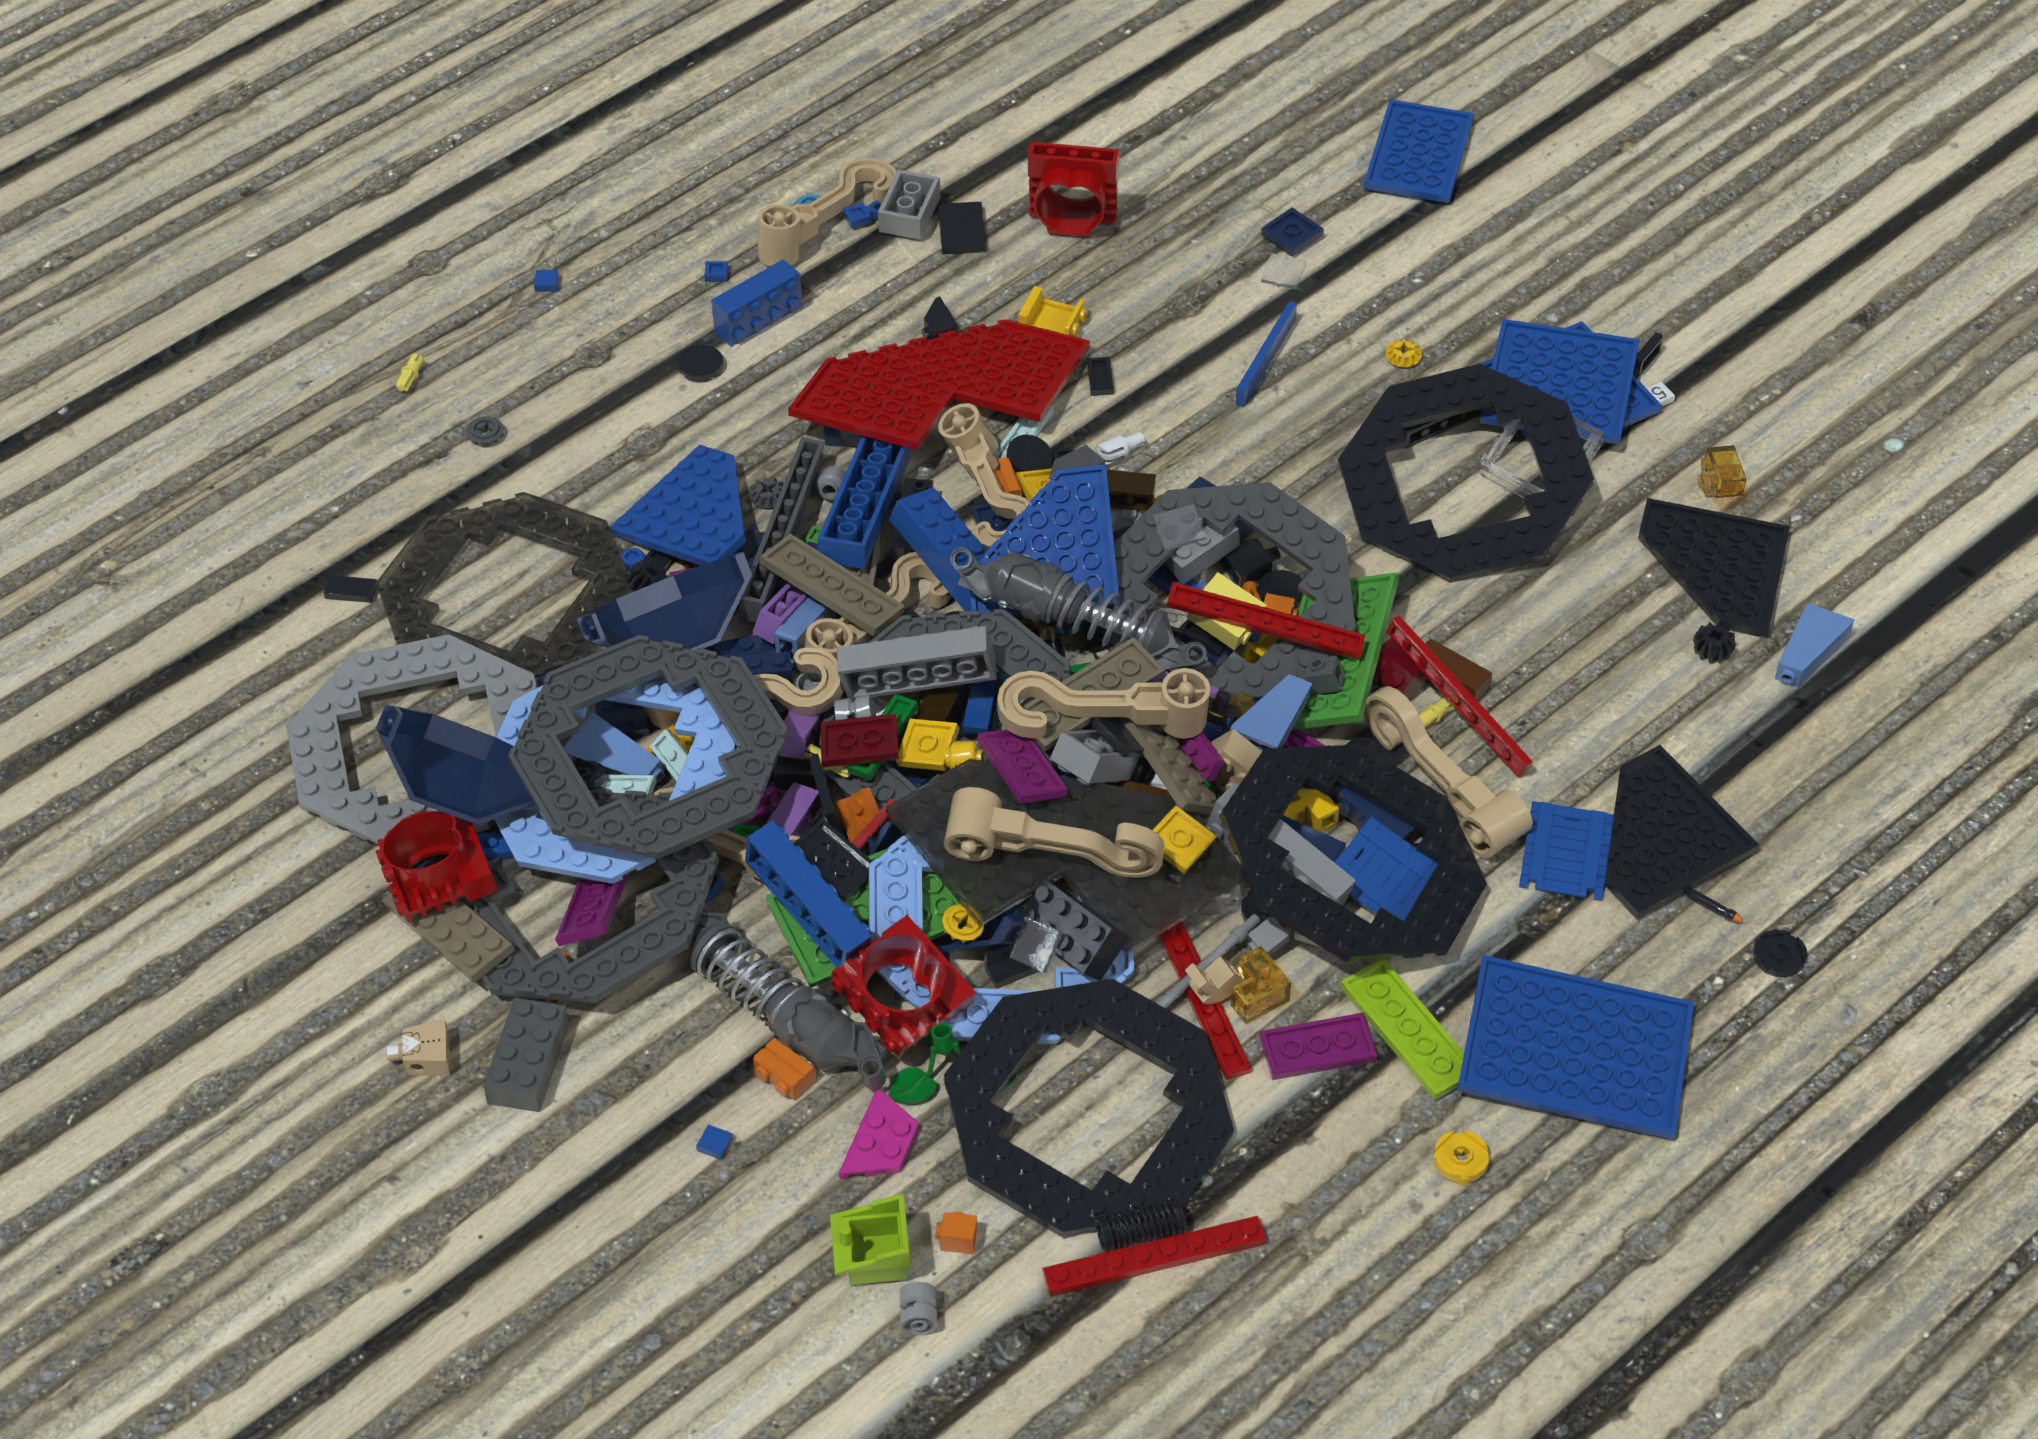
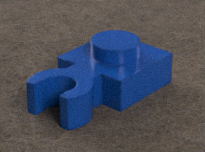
M874 201L869 206L860 203L843 208V215L850 228L872 223L871 218L878 219L880 201Z

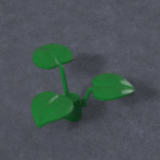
M938 1023L932 1027L927 1037L921 1038L927 1045H933L930 1048L931 1056L928 1071L925 1073L921 1068L909 1067L898 1072L891 1082L888 1093L892 1100L904 1104H915L927 1100L934 1094L937 1085L929 1077L933 1073L936 1053L948 1055L953 1049L958 1055L961 1053L959 1043L954 1041L953 1030L949 1024ZM1015 1073L1002 1090L1006 1089L1015 1082Z

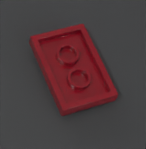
M897 714L821 722V762L823 767L899 759Z

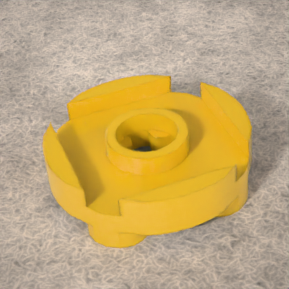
M1450 1131L1442 1135L1436 1142L1433 1165L1445 1178L1455 1181L1458 1185H1468L1470 1181L1477 1180L1486 1172L1489 1162L1488 1147L1485 1141L1473 1132L1464 1131L1463 1133L1454 1134L1455 1131ZM1455 1154H1467L1466 1160L1457 1159Z

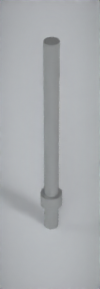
M1253 914L1241 926L1237 925L1230 931V936L1197 966L1205 970L1219 956L1223 957L1237 943L1241 944L1248 937V933L1260 923L1259 917ZM1187 974L1156 1003L1167 1008L1190 987V976Z

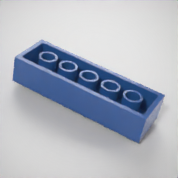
M934 487L897 500L889 518L890 522L964 611H972L970 590L958 585L961 576L951 564L950 557L955 549L962 547L973 553L977 561L980 562L987 550ZM963 554L958 558L959 566H965L969 562L967 554Z
M772 820L747 837L745 862L833 966L839 968L847 959H852L857 955L858 951L864 950L869 946L872 938L871 930L864 922L860 923L855 917L854 910L848 903L844 904L838 897L835 887L823 880L817 866L811 865L805 859L803 850L798 845H793L789 840L786 830L781 826L778 827Z

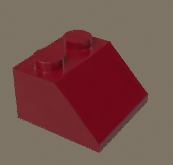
M1392 638L1382 644L1374 677L1386 687L1395 688L1412 700L1427 677Z

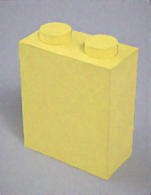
M1218 572L1203 589L1204 591L1266 607V604ZM1187 613L1186 616L1190 621L1233 650H1236L1240 644L1245 645L1252 635L1251 630L1190 613Z

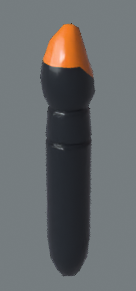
M1688 889L1685 892L1690 899L1724 916L1726 920L1742 922L1741 916L1735 910L1727 909L1725 906L1694 889Z

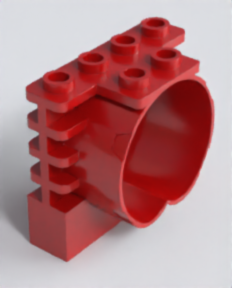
M1031 142L1028 153L1029 215L1031 217H1038L1042 224L1047 227L1048 233L1090 237L1092 230L1099 223L1114 224L1118 213L1119 149ZM1051 185H1061L1068 189L1084 187L1094 195L1085 199H1071L1057 193Z
M423 811L400 820L399 823L387 832L383 840L382 838L377 840L380 849L375 852L380 865H382L383 875L387 883H393L388 885L393 900L399 899L394 904L399 917L405 915L407 923L412 922L411 916L421 912L422 917L428 916L426 910L436 907L437 911L443 910L442 904L451 901L452 906L457 905L456 899L465 895L468 902L498 892L472 822L444 812ZM450 854L434 865L412 869L418 862L430 856Z
M908 915L882 932L881 938L873 940L867 948L858 951L857 955L852 959H847L841 967L833 969L831 974V984L836 992L844 994L848 999L851 1009L864 1017L869 1030L873 1033L877 1032L883 1039L882 1042L885 1048L890 1053L894 1052L898 1057L904 1054V1051L909 1047L915 1046L921 1038L927 1037L934 1025L943 1023L945 1020L950 1021L972 1005L976 995L975 990ZM890 965H903L911 970L913 981L929 991L930 1001L916 1009L896 1010L877 1002L869 994L866 987L873 974L881 968Z

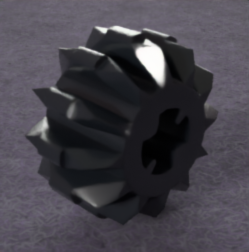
M642 560L641 562H636L630 569L627 583L630 585L629 588L636 591L663 580L667 576L666 572L660 569V566L654 565L652 561L648 563Z
M1710 622L1706 626L1701 625L1693 639L1694 652L1699 654L1700 659L1707 658L1709 663L1712 660H1716L1720 664L1723 659L1728 660L1736 646L1735 633L1730 632L1729 626L1721 627L1720 622L1717 625H1713Z

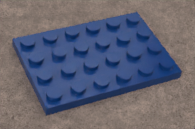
M1390 99L1364 180L1363 189L1450 203L1473 123L1474 113Z

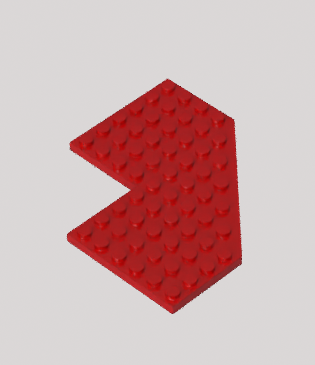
M1003 319L997 321V325L986 327L985 324L968 327V331L957 333L956 330L939 333L938 338L927 340L926 337L908 340V344L897 346L896 343L880 346L878 351L867 353L866 350L848 353V357L837 360L836 357L826 358L789 406L788 416L915 450L921 447L953 400L1041 422L1089 350L1090 340Z

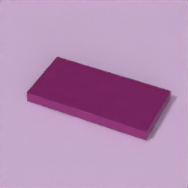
M1007 729L978 733L977 742L1019 803L1067 797L1068 788L1032 738L1018 736Z
M627 874L622 876V880L614 884L590 879L578 881L555 938L558 946L607 933L627 881Z
M1363 1012L1259 1031V1039L1272 1080L1377 1061V1053Z

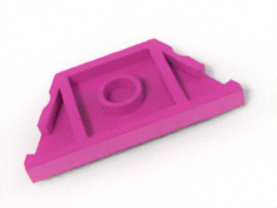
M876 1089L840 1168V1179H848V1175L865 1173V1177L880 1173L895 1174L901 1172L919 1130V1123L881 1089Z

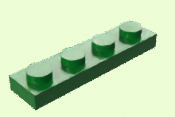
M895 694L881 714H897L898 738L917 711L918 703L915 700ZM883 761L850 764L847 766L848 773L871 781Z

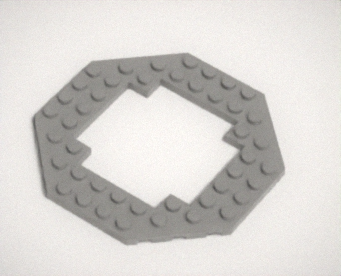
M449 634L351 654L286 725L300 808L308 813L312 811L320 815L322 820L337 827L340 825L348 829L351 834L378 844L377 840L381 838L383 840L387 832L399 823L400 820L423 811H438L413 802L410 799L379 806L375 787L350 792L338 721L363 716L360 697L458 677L461 695L481 691L487 692L495 735L497 737L512 701L537 689L534 674ZM493 819L480 825L472 824L477 833L490 830L495 824V820Z

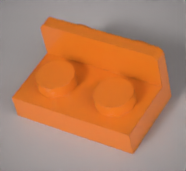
M870 787L861 789L850 797L834 803L851 843L879 812Z

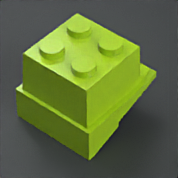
M904 1194L871 1201L872 1204L830 1215L835 1276L848 1273L850 1285L907 1280V1267H910Z

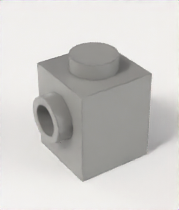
M1270 916L1248 934L1249 943L1247 946L1256 957L1260 955L1266 960L1289 942V934L1275 918Z

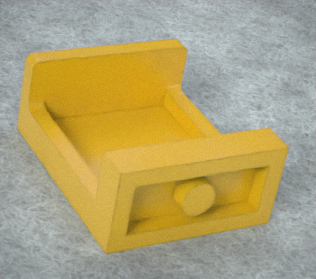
M1034 286L1018 314V322L1076 337L1079 332L1080 323L1084 322L1087 317L1085 300L1080 299L1077 306H1072L1043 298V288Z

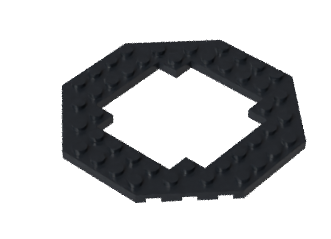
M1482 364L1388 386L1338 458V465L1361 540L1369 545L1372 543L1382 548L1384 552L1400 559L1402 557L1412 562L1413 566L1428 573L1431 571L1441 576V579L1449 583L1544 560L1554 541H1557L1565 529L1569 518L1574 515L1582 503L1583 497L1594 485V477L1568 403ZM1490 406L1493 407L1498 425L1522 419L1546 490L1524 496L1529 516L1437 538L1431 519L1407 524L1385 454L1386 452L1407 447L1402 428Z
M1360 744L1263 749L1219 815L1221 824L1226 826L1229 833L1227 838L1232 851L1240 860L1241 865L1239 868L1246 885H1250L1252 890V900L1255 907L1346 963L1357 962L1358 959L1370 958V961L1390 960L1392 956H1403L1405 959L1423 957L1424 954L1435 953L1436 956L1446 955L1487 885L1448 798ZM1338 781L1425 834L1416 850L1438 864L1404 921L1381 907L1372 923H1369L1280 868L1290 851L1268 837L1304 782L1327 796L1335 782Z
M1115 979L1002 997L944 1074V1084L949 1097V1105L958 1134L957 1138L961 1155L964 1159L968 1182L1061 1237L1072 1236L1073 1233L1080 1231H1097L1101 1227L1099 1222L1096 1223V1218L1102 1215L1106 1218L1108 1214L1112 1216L1114 1213L1119 1214L1120 1211L1123 1213L1126 1210L1131 1212L1132 1208L1137 1211L1138 1207L1143 1209L1144 1206H1147L1149 1208L1150 1204L1155 1206L1156 1203H1159L1161 1205L1162 1201L1167 1203L1168 1200L1172 1201L1175 1198L1179 1200L1183 1209L1234 1133L1205 1030ZM1085 1022L1174 1073V1076L1164 1088L1163 1095L1184 1108L1131 1184L1106 1170L1094 1189L1091 1190L1001 1137L1012 1122L1013 1115L993 1104V1101L1047 1029L1071 1041ZM1169 1202V1209L1173 1217V1215H1175L1174 1209L1171 1207V1203ZM1163 1204V1210L1167 1218L1169 1213ZM1157 1205V1212L1159 1214V1217H1163L1161 1210ZM1151 1207V1214L1153 1216V1219L1157 1218L1153 1208ZM1145 1208V1215H1146V1218H1147V1220H1148V1222H1149L1150 1216H1149L1148 1211H1147L1146 1208ZM1139 1210V1217L1141 1219V1222L1143 1223L1144 1218L1141 1211ZM1133 1211L1132 1216L1135 1221V1224H1137L1138 1219ZM1127 1213L1126 1218L1128 1220L1129 1225H1131L1132 1221L1129 1214ZM1121 1214V1217H1120L1121 1222H1122V1224H1126V1223H1125V1220H1124V1218H1123V1216H1122V1214ZM1115 1216V1218H1114L1115 1224H1116V1225H1120L1119 1222H1118V1219H1117L1116 1216ZM1109 1217L1108 1223L1112 1229L1113 1224Z

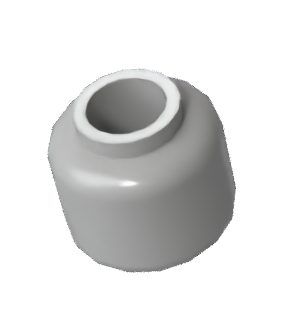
M837 466L825 468L820 473L816 483L819 495L826 500L834 501L846 471Z

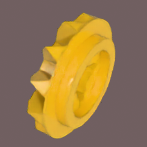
M1395 339L1393 343H1388L1385 356L1395 366L1411 367L1420 362L1422 351L1420 350V345L1414 344L1413 340L1408 342L1405 339L1402 341ZM1401 350H1406L1405 356H1403Z
M963 904L949 907L944 912L941 922L944 926V933L951 935L952 940H961L962 944L969 940L974 942L978 936H981L984 928L981 914L973 907ZM966 918V926H964L962 929H959L958 924L964 921Z

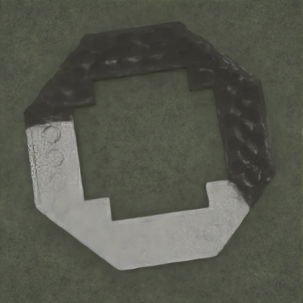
M526 492L517 493L515 498L504 501L498 498L483 502V506L470 510L469 507L453 510L447 516L437 518L434 515L427 517L376 581L396 645L449 634L533 673L535 678L545 676L552 670L596 653L600 647L585 641L577 618L634 591L629 588L630 585L627 583L628 573L619 555L615 540L611 535L607 520ZM501 530L578 556L579 559L571 568L572 575L588 580L585 587L545 642L522 635L511 651L431 623L440 611L439 605L423 599L468 539L490 545ZM458 677L451 678L452 680L458 681Z

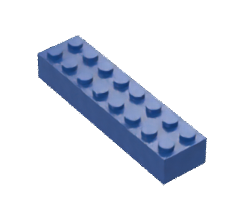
M861 437L818 536L819 552L841 566L865 569L911 458V449L870 437Z

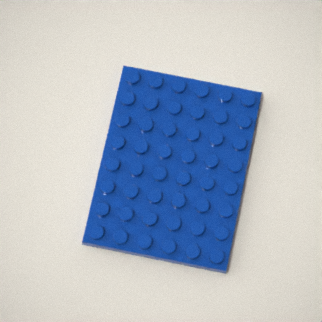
M1483 955L1457 1091L1674 1140L1694 1001Z

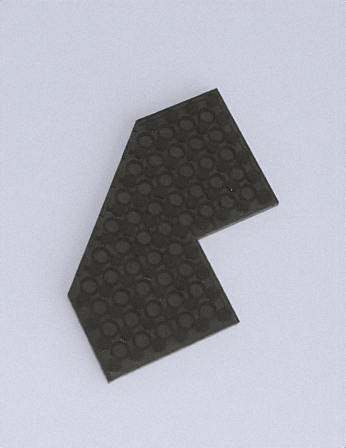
M968 759L886 807L888 816L979 927L1031 897L1039 887L1043 877L1052 882L1063 877L1083 903L1129 936L1122 947V950L1128 955L1245 882L1239 868L1240 862L1218 837L1185 874L1163 858V864L1158 872L1139 878L1109 873L1085 857L1035 848L1025 849L1021 852L994 848L991 857L980 861H968L951 855L944 847L954 793L961 788L976 787L989 790L1001 799L1003 809L1026 812L1032 819L1039 822L1096 832L1114 844L1117 826L1120 823H1132L1153 830L1175 806L1178 807L1172 796L1103 783L1086 785L1079 782L1076 778L1058 775L1068 788L1067 797L1019 803L993 763ZM1184 811L1197 822H1199L1201 825H1203L1205 828H1207L1209 831H1211L1213 834H1215L1204 822V820L1198 815V813Z

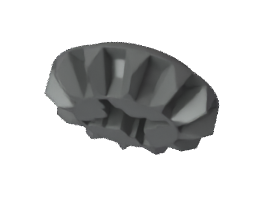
M490 416L479 417L467 426V438L471 440L472 444L478 443L482 446L488 443L491 446L493 441L499 442V438L504 436V427L497 418ZM488 428L489 432H486V434L482 435V433H484L485 430H487Z
M765 477L764 481L756 480L755 485H750V500L753 504L762 508L775 507L784 483L778 482L776 478L768 480Z

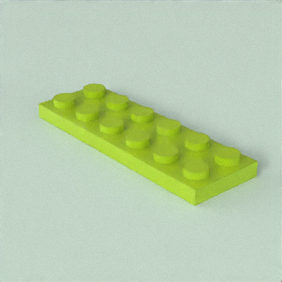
M1379 960L1340 981V988L1359 1011L1363 1012L1364 1017L1434 1100L1457 1088L1464 1054L1463 1050L1386 960Z

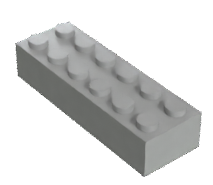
M975 626L968 629L948 630L940 633L899 637L891 640L837 647V672L845 692L851 700H855L858 696L869 694L872 697L997 680L996 654L986 626Z
M1236 782L1216 800L1206 828L1215 834L1216 838H1220L1231 850L1232 848L1227 838L1229 833L1226 826L1221 824L1219 815L1239 785ZM1280 819L1268 837L1290 851L1280 868L1344 906L1356 880Z

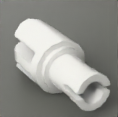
M1136 432L1124 438L1118 435L1098 443L1097 454L1106 460L1105 464L1108 465L1126 458L1129 451L1144 446L1145 438L1141 432Z

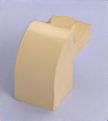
M1221 956L1205 970L1194 963L1185 970L1191 978L1189 980L1190 987L1204 1004H1215L1226 999L1246 982L1232 963Z

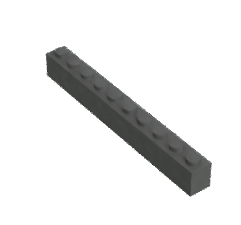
M801 437L752 564V577L739 601L738 619L756 623L760 610L772 599L780 576L759 564V559L763 553L789 534L796 535L823 463V441Z

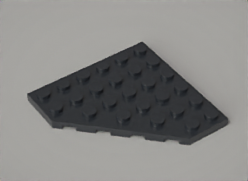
M1647 498L1638 535L1639 540L1716 624L1720 622L1721 627L1729 626V629L1768 636L1790 526Z
M1661 745L1620 766L1604 885L1637 919L1758 851L1759 844Z

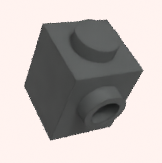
M1337 656L1309 659L1307 668L1303 673L1304 680L1312 683L1311 691L1313 694L1341 691L1345 677V671Z

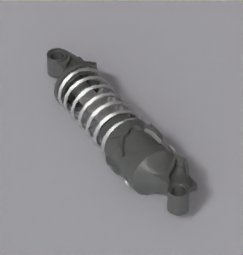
M957 548L951 554V564L961 576L958 585L972 590L975 595L985 602L993 601L1000 607L1020 612L1024 618L1037 623L1040 621L1044 623L1055 621L1058 628L1062 627L1063 623H1074L1072 628L1073 634L1078 632L1082 620H1086L1092 623L1087 634L1088 640L1093 638L1097 626L1107 629L1102 641L1103 646L1108 644L1112 632L1122 635L1118 646L1126 642L1127 638L1131 639L1134 637L1165 671L1169 670L1172 672L1176 669L1199 667L1208 660V651L1201 643L1192 642L1178 645L1166 612L1156 610L1149 617V608L1147 605H1143L1134 614L1135 605L1132 599L1126 600L1119 607L1118 594L1113 593L1104 601L1102 587L1095 588L1089 595L1087 581H1082L1078 585L1075 584L1072 574L1069 575L1062 571L1059 566L1048 561L1040 562L1032 559L1027 554L1022 555L1015 551H1011L983 565H980L973 553L966 548ZM963 554H967L969 562L965 566H959L958 558ZM1100 591L1099 604L1092 602L1093 597ZM1115 597L1114 610L1107 608L1109 602ZM1130 603L1129 616L1122 614L1125 607ZM1145 609L1144 622L1137 620L1141 612ZM1194 648H1200L1203 651L1201 659L1197 661L1190 659V652Z
M705 908L702 909L692 937L691 968L701 977H707L709 983L719 982V990L722 993L732 991L731 999L733 1002L744 1000V1010L746 1012L756 1010V1019L759 1022L769 1020V1029L779 1038V1041L795 1053L801 1054L814 1067L816 1066L821 1071H827L836 1067L856 1065L866 1088L876 1090L885 1084L886 1074L881 1059L887 1053V1049L874 1040L872 1032L865 1022H855L850 1018L851 1014L843 1008L839 1010L834 1006L832 999L823 991L803 986V982L799 978L791 977V973L786 968H779L778 963L774 959L766 958V954L762 949H754V944L750 940L742 939L741 934L730 925L725 914L710 913ZM742 944H746L750 950L741 953ZM755 953L759 954L762 960L753 963ZM748 954H750L749 962L743 959ZM767 963H771L775 969L765 973ZM763 964L761 972L755 968L758 965ZM721 969L724 970L717 978L713 979L711 975L718 973ZM779 972L784 973L787 979L778 981ZM775 973V976H774V980H773V981H771L769 978H767V977H769L770 975H772V974ZM729 974L736 982L730 987L724 988L723 982ZM742 984L748 989V992L737 998L735 996L736 990ZM753 993L761 1001L755 1006L749 1007L748 1001ZM870 1071H877L875 1074L867 1075Z

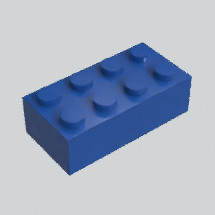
M782 259L713 298L711 303L715 334L732 347L802 307L800 273Z

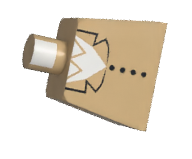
M446 1019L404 1028L402 1030V1044L387 1046L388 1061L403 1060L406 1074L450 1076L449 1032Z

